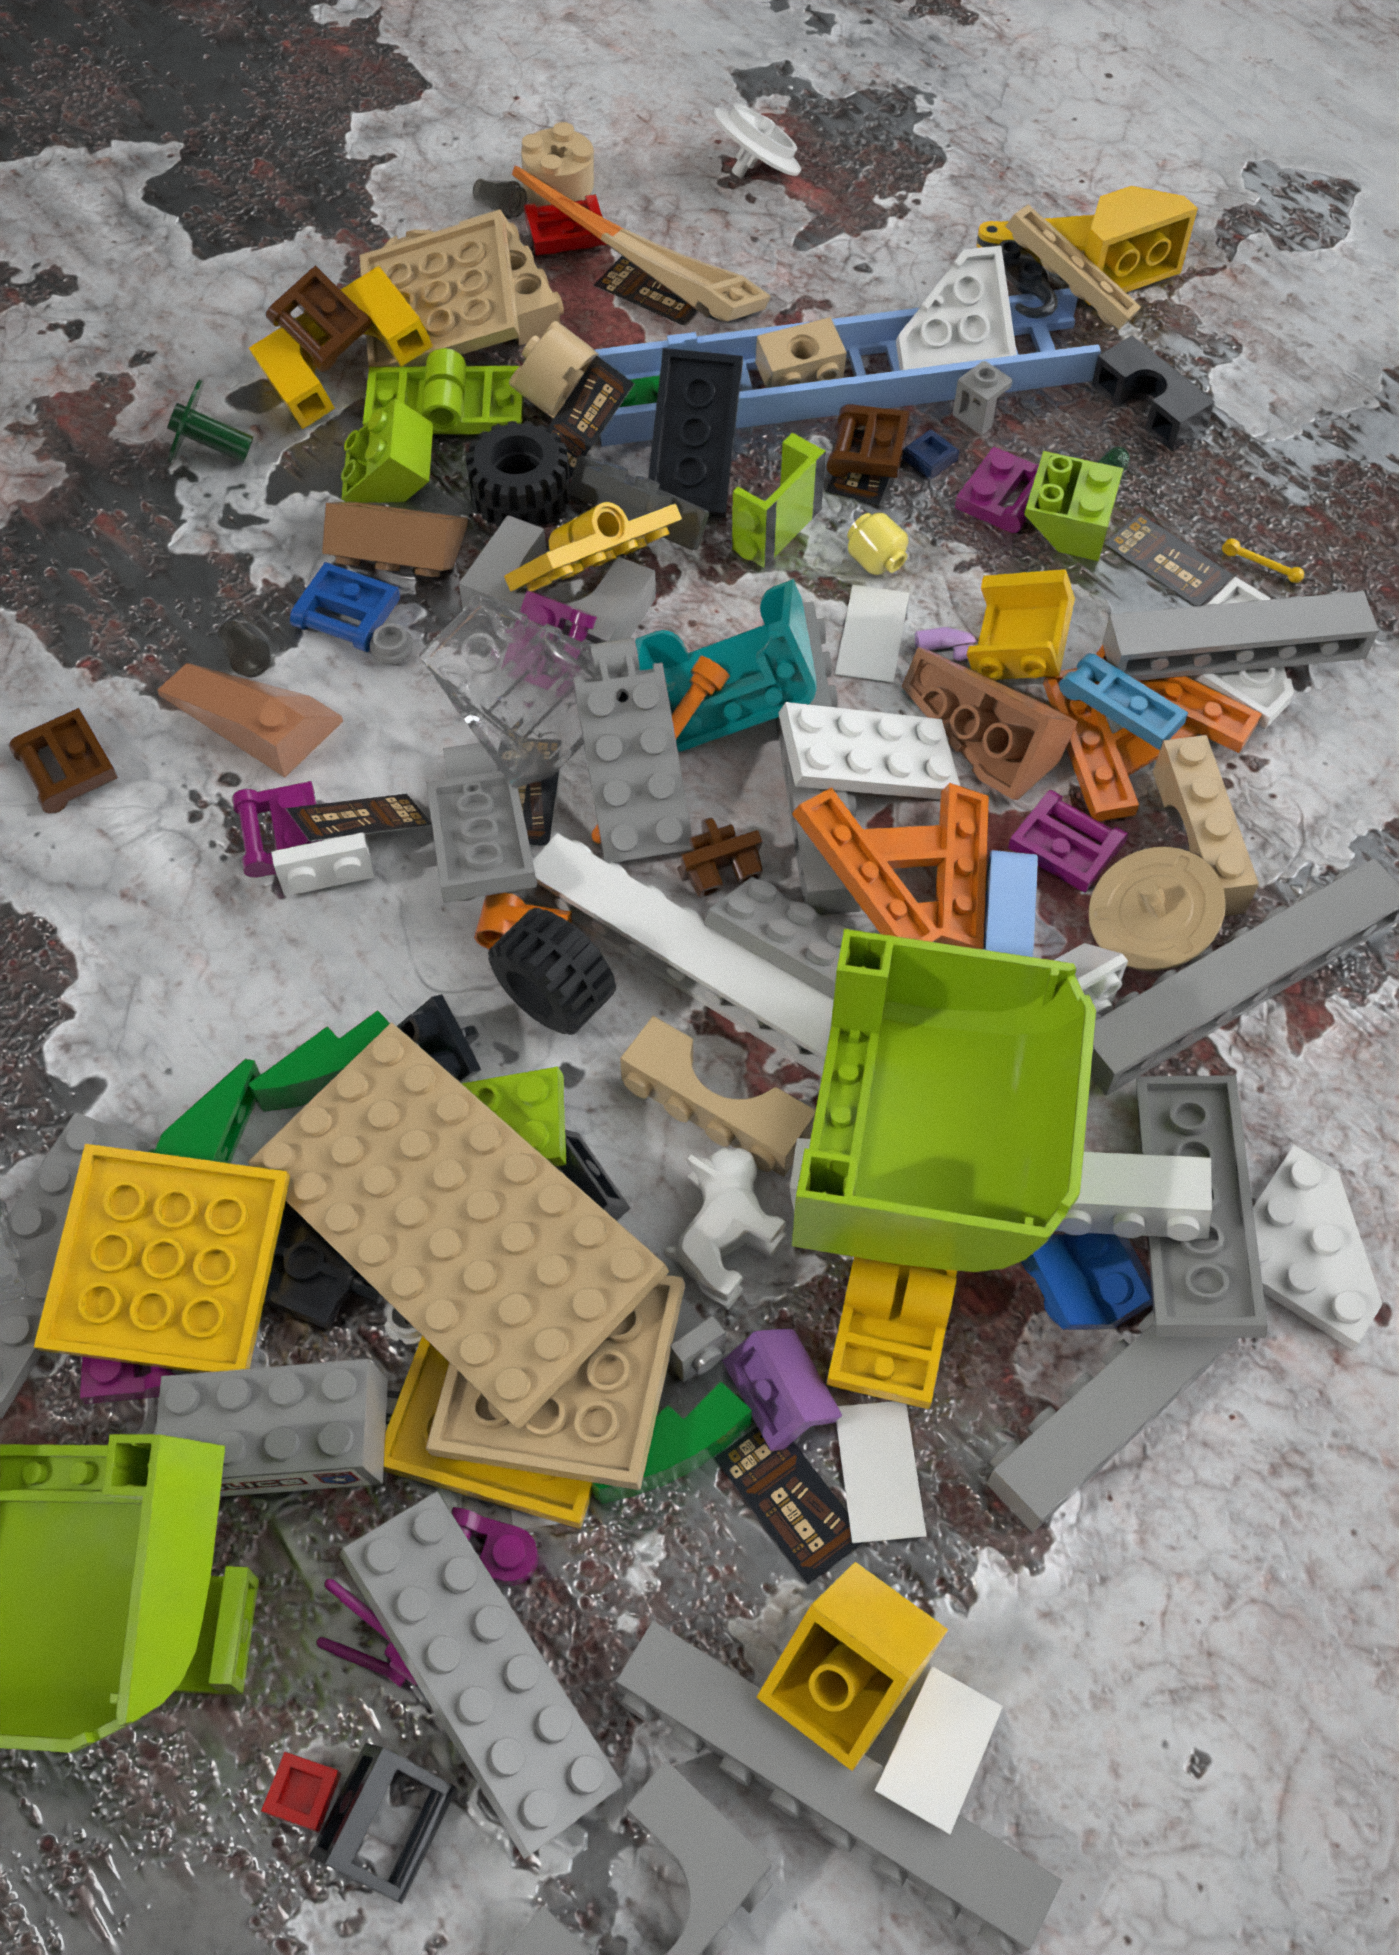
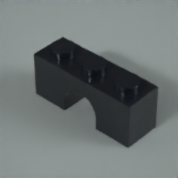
M1133 335L1099 354L1097 357L1091 385L1117 407L1133 399H1143L1151 402L1145 430L1170 451H1175L1206 432L1215 401Z

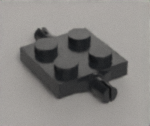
M285 1201L264 1304L329 1330L342 1304L352 1293L371 1299L376 1303H381L383 1296Z

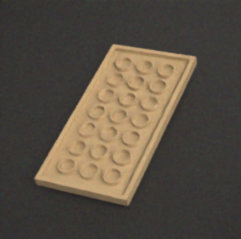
M392 1022L247 1162L252 1167L287 1171L291 1177L286 1201L518 1430L524 1426L669 1272L665 1263Z

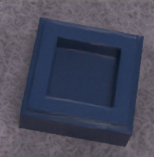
M930 429L903 448L902 459L931 480L958 461L959 450Z

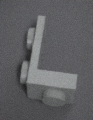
M684 1295L673 1344L670 1345L671 1353L668 1362L683 1383L696 1373L703 1374L722 1359L725 1353L726 1331L715 1317L711 1316L706 1321H703Z

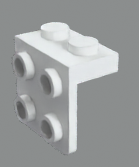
M271 822L276 850L271 851L284 897L375 878L367 837L363 832L277 850L273 822Z

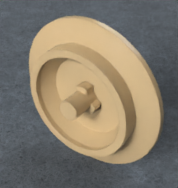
M1173 847L1143 849L1122 858L1101 877L1090 899L1089 924L1099 947L1122 953L1128 960L1126 967L1143 971L1170 969L1192 960L1202 953L1214 940L1222 926L1225 915V893L1215 870L1196 854Z

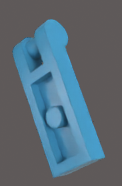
M1092 653L1086 654L1078 662L1077 670L1075 672H1068L1059 682L1060 691L1064 696L1071 700L1080 699L1158 750L1161 749L1163 740H1170L1184 725L1188 715L1187 711Z

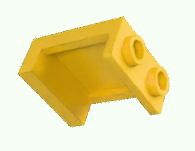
M1066 569L984 575L981 591L987 605L978 645L969 646L966 654L972 671L992 680L1060 676L1075 601Z

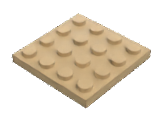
M501 212L359 255L361 276L379 265L419 316L433 344L432 348L402 367L425 366L428 355L436 349H452L462 355L520 337L506 222ZM366 335L369 367H401L379 339Z
M666 1275L520 1430L449 1363L428 1438L427 1451L432 1456L640 1490L671 1353L670 1345L673 1344L685 1289L683 1277Z

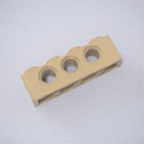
M501 209L461 221L459 224L501 212L506 222L520 337L515 339L520 346L528 343L534 335L542 338L552 322L557 321L560 323V315L564 314V307L558 292L551 291L545 271L542 268L538 269L534 264V258L529 246H523L516 225L513 222L509 223Z

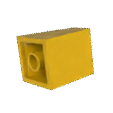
M854 1562L810 1605L756 1698L849 1770L853 1771L919 1678L948 1629L857 1562Z

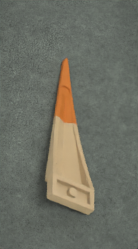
M514 166L511 175L705 317L712 315L718 320L728 322L765 310L771 296L743 275L682 255L632 233L572 201L522 168Z

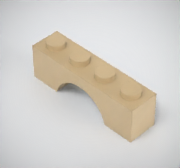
M1207 735L1163 740L1153 775L1164 808L1175 807L1178 810L1185 825L1189 851L1205 860L1219 876L1226 899L1224 916L1245 914L1259 882Z
M655 1016L651 1017L620 1058L621 1077L628 1090L638 1097L647 1098L649 1096L664 1105L665 1110L678 1121L686 1123L689 1120L705 1130L706 1135L718 1145L723 1147L731 1145L734 1148L747 1150L752 1154L757 1168L766 1172L773 1170L784 1177L793 1165L797 1138L811 1139L815 1109L777 1087L749 1099L726 1098L710 1091L699 1081L692 1068L693 1038Z

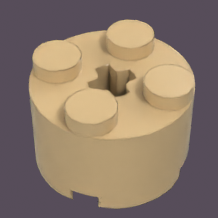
M559 122L553 128L540 130L523 137L521 148L523 170L572 201L584 200L586 195H591L594 188V148L588 138L574 131L572 124ZM523 183V193L531 204L535 203L536 207L552 205Z
M554 321L547 328L542 338L534 335L528 341L522 352L526 360L514 372L509 385L554 419L595 356L599 354L565 326Z

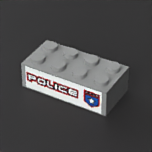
M369 1359L161 1376L155 1434L225 1446L220 1497L383 1484L388 1378Z

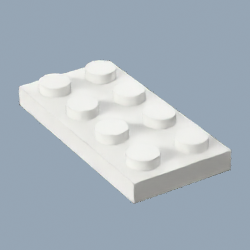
M785 702L778 713L795 787L829 789L832 787L833 790L941 799V791L949 783L960 786L942 719Z

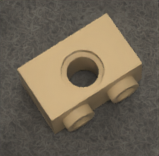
M831 317L758 335L755 363L766 388L844 378L847 352Z

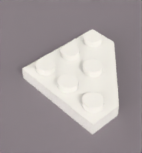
M1001 246L964 249L944 277L938 282L909 323L898 335L896 347L900 370L1017 355Z
M1234 577L1208 604L1239 603L1251 600L1261 601L1271 600V598ZM1284 667L1186 676L1262 713L1258 724L1265 729L1290 704L1294 694L1292 681L1287 679Z
M1294 1145L1253 1206L1263 1292L1349 1349L1354 1350L1383 1303L1339 1172Z

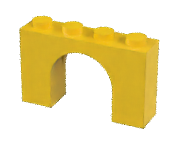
M379 265L340 289L370 318L372 326L363 335H370L379 339L401 367L433 347L421 319ZM305 313L295 318L322 346L330 340ZM282 327L249 347L262 372L302 430L335 409L322 384L315 376L316 366L312 363V357Z

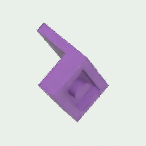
M793 1329L754 1331L722 1360L745 1404L752 1410V1417L771 1451L785 1449L811 1426L835 1423L842 1417L833 1397Z

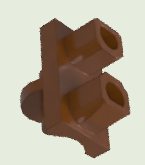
M709 817L701 821L702 834L689 838L693 851L681 855V866L677 868L681 880L689 879L699 898H703L722 890L723 882L718 869L731 865L738 884H743L751 877L759 879L763 872L759 855L763 841L758 830L736 837L732 824L718 828L714 819Z

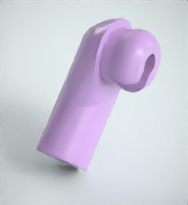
M949 627L915 632L916 650L918 647L929 651L953 648V658L956 661L968 660L966 655L968 647L974 646L977 643L972 633Z

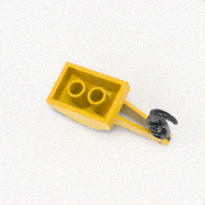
M1128 186L1100 196L1094 215L1045 218V220L1127 293L1181 273L1198 208L1183 195ZM986 221L980 224L976 242L977 248L1001 246L1006 278L1020 293H1031L1044 304L1037 308H1031L1017 303L1015 309L1020 314L1035 319L1045 318L1053 314L1057 308L1058 298L1050 287L1048 274L1043 268L1041 259L1029 248L1020 246L1014 240L1013 233L1005 227L1009 221Z

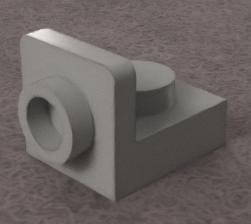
M982 361L958 379L953 416L983 435L992 428L997 398L1011 388L1012 378L990 363Z

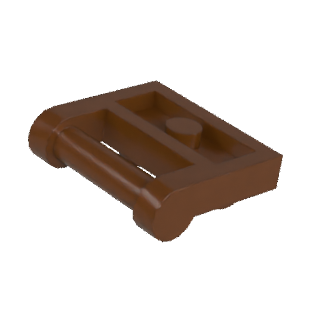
M316 265L272 303L265 314L266 318L275 327L281 326L312 357V363L321 372L329 370L336 362L337 357L372 326L370 318ZM297 306L330 338L323 346L291 315V312Z
M854 404L842 406L837 419L840 428L834 451L828 456L827 471L836 477H843L850 472L897 478L909 425L910 411ZM859 426H866L860 453L850 452L855 429Z
M79 708L19 734L9 743V749L13 757L17 761L22 762L39 793L37 800L45 813L60 812L67 806L68 801L118 778L114 767ZM46 746H49L66 776L65 779L56 783L51 779L38 755L39 750Z

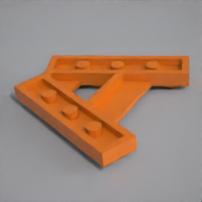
M1102 644L1095 655L1107 661ZM1077 668L1061 670L1060 676L1044 677L1043 686L1051 708L1077 721L1066 749L1091 818L1099 822L1136 815L1139 803L1129 775L1155 761L1160 750L1125 728L1112 734L1105 715L1080 699L1071 700L1064 696L1060 691L1059 682L1068 672H1075ZM1186 676L1139 680L1140 683L1188 712L1184 725L1171 739L1194 737L1199 734L1207 735L1208 739L1240 753L1262 716V713Z
M949 783L941 791L939 825L862 829L832 787L799 804L793 811L792 815L880 934L975 949L984 948L988 795ZM937 866L935 902L918 903L893 869Z

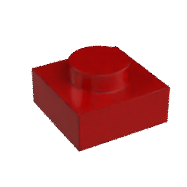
M284 1752L261 1812L319 1833L342 1773L331 1767Z

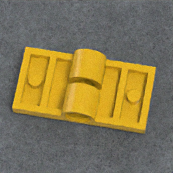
M610 502L601 503L556 528L549 538L550 551L504 575L510 592L524 586L527 587L528 591L534 592L552 584V581L560 578L561 580L567 579L583 572L585 568L600 566L615 559L618 555H628L646 547L649 543L669 535L667 527L682 519L675 503L628 521L625 513L619 506Z
M854 1257L826 1385L930 1409L956 1285L957 1271L900 1265Z

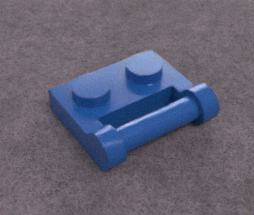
M324 562L294 605L290 614V624L302 630H306L309 627L352 642L354 648L369 652L371 650L370 641L374 631L384 624L400 600L399 589L388 583ZM320 606L360 620L361 623L356 627L316 613L315 610Z

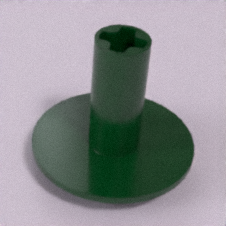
M199 379L187 406L177 402L171 414L167 429L176 434L170 449L168 462L171 464L174 462L184 438L187 437L244 463L254 436L195 410L204 381Z

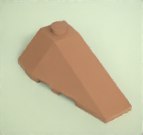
M922 647L917 648L901 686L927 718L942 719L945 733L949 738L948 743L956 752H961L973 766L971 770L977 778L1013 800H1019L1060 762L1077 724V721L1044 703Z
M186 663L157 689L159 696L283 777L291 773L343 722L340 714L309 695Z

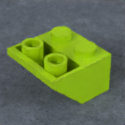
M396 398L383 409H377L370 417L369 422L359 431H352L345 441L344 450L346 451L345 467L341 473V480L343 481L341 499L345 502L359 503L405 502L425 486L430 478L433 422Z
M1043 451L1026 506L1025 516L1059 553L1099 561L1124 468Z

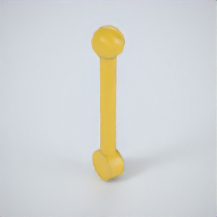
M1229 538L1222 546V551L1227 556H1235L1236 554L1288 576L1289 581L1292 583H1300L1304 579V571L1300 567L1289 568L1242 548L1236 539Z

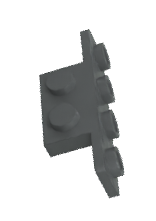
M578 456L569 486L570 495L594 506L604 502L614 503L623 510L628 521L676 503L682 519L668 526L670 534L663 538L689 550H697L699 548L709 517L707 510L659 489L660 484L654 480L641 476L634 478L627 475L628 469L610 462H604L603 464L587 456Z

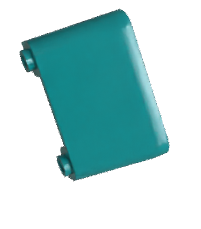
M794 579L773 586L764 593L760 602V613L765 625L690 653H688L681 638L671 631H654L636 638L635 643L640 671L653 669V664L663 663L671 715L692 685L689 682L693 676L690 671L700 656L711 659L730 675L720 691L715 690L711 696L706 695L676 739L678 752L777 718L785 702L809 705L813 701L817 690V679L803 601Z

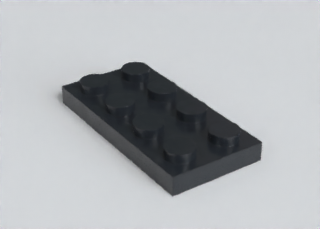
M663 348L648 479L658 482L660 484L659 489L707 510L710 517L726 518L743 356Z

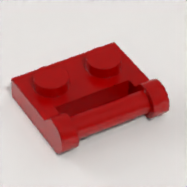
M596 194L586 195L584 200L574 201L603 217ZM535 203L524 205L526 225L530 232L535 255L555 254L562 251L582 248L589 249L595 246L607 245L554 205L536 207Z

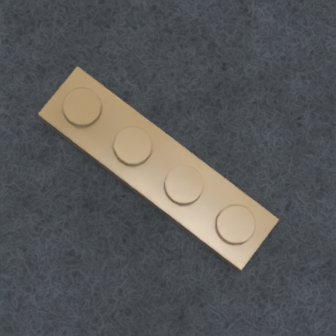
M1029 204L1016 212L1005 227L1013 233L1014 240L1020 246L1033 251L1041 259V263L1046 270L1053 274H1058L1066 281L1071 292L1076 297L1088 301L1097 310L1099 317L1106 324L1115 326L1120 330L1141 308L1138 303Z

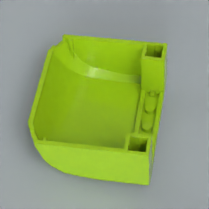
M844 929L836 970L831 1028L809 1149L804 1148L796 1192L792 1246L893 1264L969 1272L1004 1269L1027 1259L1043 1246L1078 1200L1081 1189L1096 1008L1089 994L1084 995L1075 976L1077 970L1075 964Z
M109 1434L108 1445L0 1444V1748L65 1753L78 1752L134 1724L163 1704L180 1685L196 1652L204 1616L213 1563L225 1446L161 1434Z

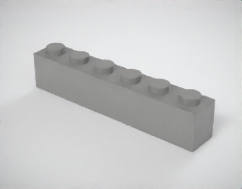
M1364 591L1335 592L1325 595L1293 596L1282 599L1251 600L1239 603L1208 604L1196 607L1110 614L1102 644L1107 662L1139 681L1366 659L1379 630Z
M1152 1311L1137 1327L1142 1332L1140 1336L1130 1345L1122 1339L1107 1352L1101 1360L1106 1365L1103 1370L1094 1378L1088 1372L1084 1373L1066 1391L1065 1395L1070 1399L1057 1412L1051 1406H1048L1028 1426V1429L1033 1433L1020 1446L1013 1440L1010 1441L992 1458L990 1463L995 1469L987 1485L1026 1527L1034 1533L1235 1344L1240 1337H1155L1154 1313Z

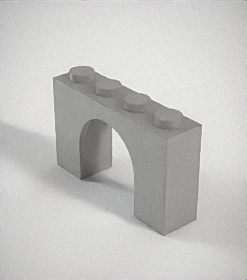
M509 515L505 518L459 582L464 612L476 619H484L505 627L513 633L526 594V586L510 592L504 575L546 553L543 528ZM617 557L592 593L578 601L564 603L597 616L594 629L588 630L580 654L581 659L591 663L590 644L631 638L656 599L655 570ZM569 620L565 622L557 648L564 650L572 626V622Z
M665 1760L626 1807L628 1816L677 1863L688 1885L690 1906L687 1922L679 1939L665 1955H718L734 1934L726 1926L741 1906L748 1913H751L772 1887L773 1883L765 1876L770 1871L773 1862ZM542 1906L502 1955L592 1954Z

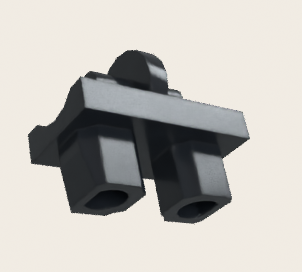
M443 994L432 996L414 1013L397 1025L404 1034L418 1044L421 1049L460 1083H463L482 1070L469 1045L480 1034L475 1026L460 1028Z

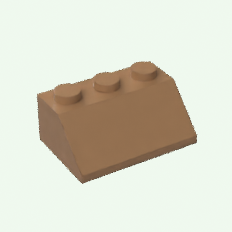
M352 501L326 503L322 554L335 555V563L360 566L361 559L376 561L375 568L380 570L400 571V565L415 567V574L440 577V570L444 571L454 568L467 528L468 518Z

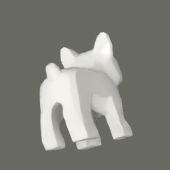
M724 1147L708 1158H697L690 1154L686 1159L688 1165L693 1170L687 1177L696 1187L702 1190L704 1205L680 1236L677 1245L665 1248L664 1254L668 1259L682 1266L689 1277L697 1283L706 1298L714 1304L729 1310L743 1292L742 1287L739 1285L743 1277L734 1270H725L721 1258L735 1252L744 1244L772 1257L785 1240L786 1233L783 1229L786 1227V1221L779 1216L765 1215L761 1210L758 1199L754 1194L753 1182L756 1178L757 1165L752 1154L742 1148L733 1150Z

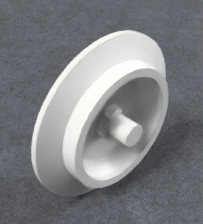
M738 103L734 104L731 111L720 107L713 110L712 116L716 123L741 146L736 155L738 160L731 170L736 176L743 178L748 168L753 169L758 159L788 175H799L801 167L793 157L797 151V146L771 119Z

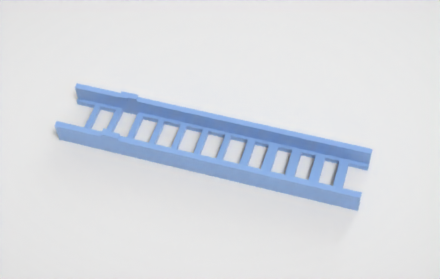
M1070 288L1053 290L1058 298L1057 308L1053 314L1039 319L1026 317L1015 309L1017 303L1031 308L1044 305L1035 295L1029 293L1009 296L1014 336L1030 334L1037 351L1036 353L1019 355L1016 349L1017 355L900 370L896 339L919 308L835 318L832 321L847 352L846 358H849L854 377L756 390L752 388L748 370L758 369L755 363L757 336L809 322L697 336L696 332L668 335L667 340L594 350L599 354L597 356L629 380L659 376L663 348L743 356L736 429L839 415L840 408L847 404L895 408L955 400L958 379L982 361L990 363L1012 378L1011 388L1004 393L1090 382L1093 380L1097 357L1101 354L1099 344L1056 350L1049 331L1074 328V313L1078 297L1071 292ZM886 353L892 372L866 375L861 356ZM657 403L619 407L599 436L601 446L652 440Z

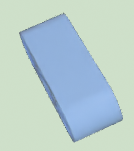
M990 851L985 893L984 948L982 950L1033 957L1037 855Z

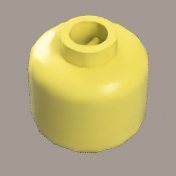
M882 512L862 515L853 523L848 531V553L867 572L873 575H880L886 571L894 573L905 563L908 554L905 552L909 543L907 533L888 515Z

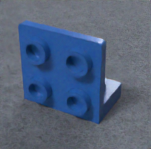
M1052 1234L1043 1246L1027 1259L1021 1261L1027 1273L1036 1280L1045 1298L1044 1307L1047 1314L1063 1330L1115 1329L1153 1304L1150 1277L1129 1239L1116 1234Z

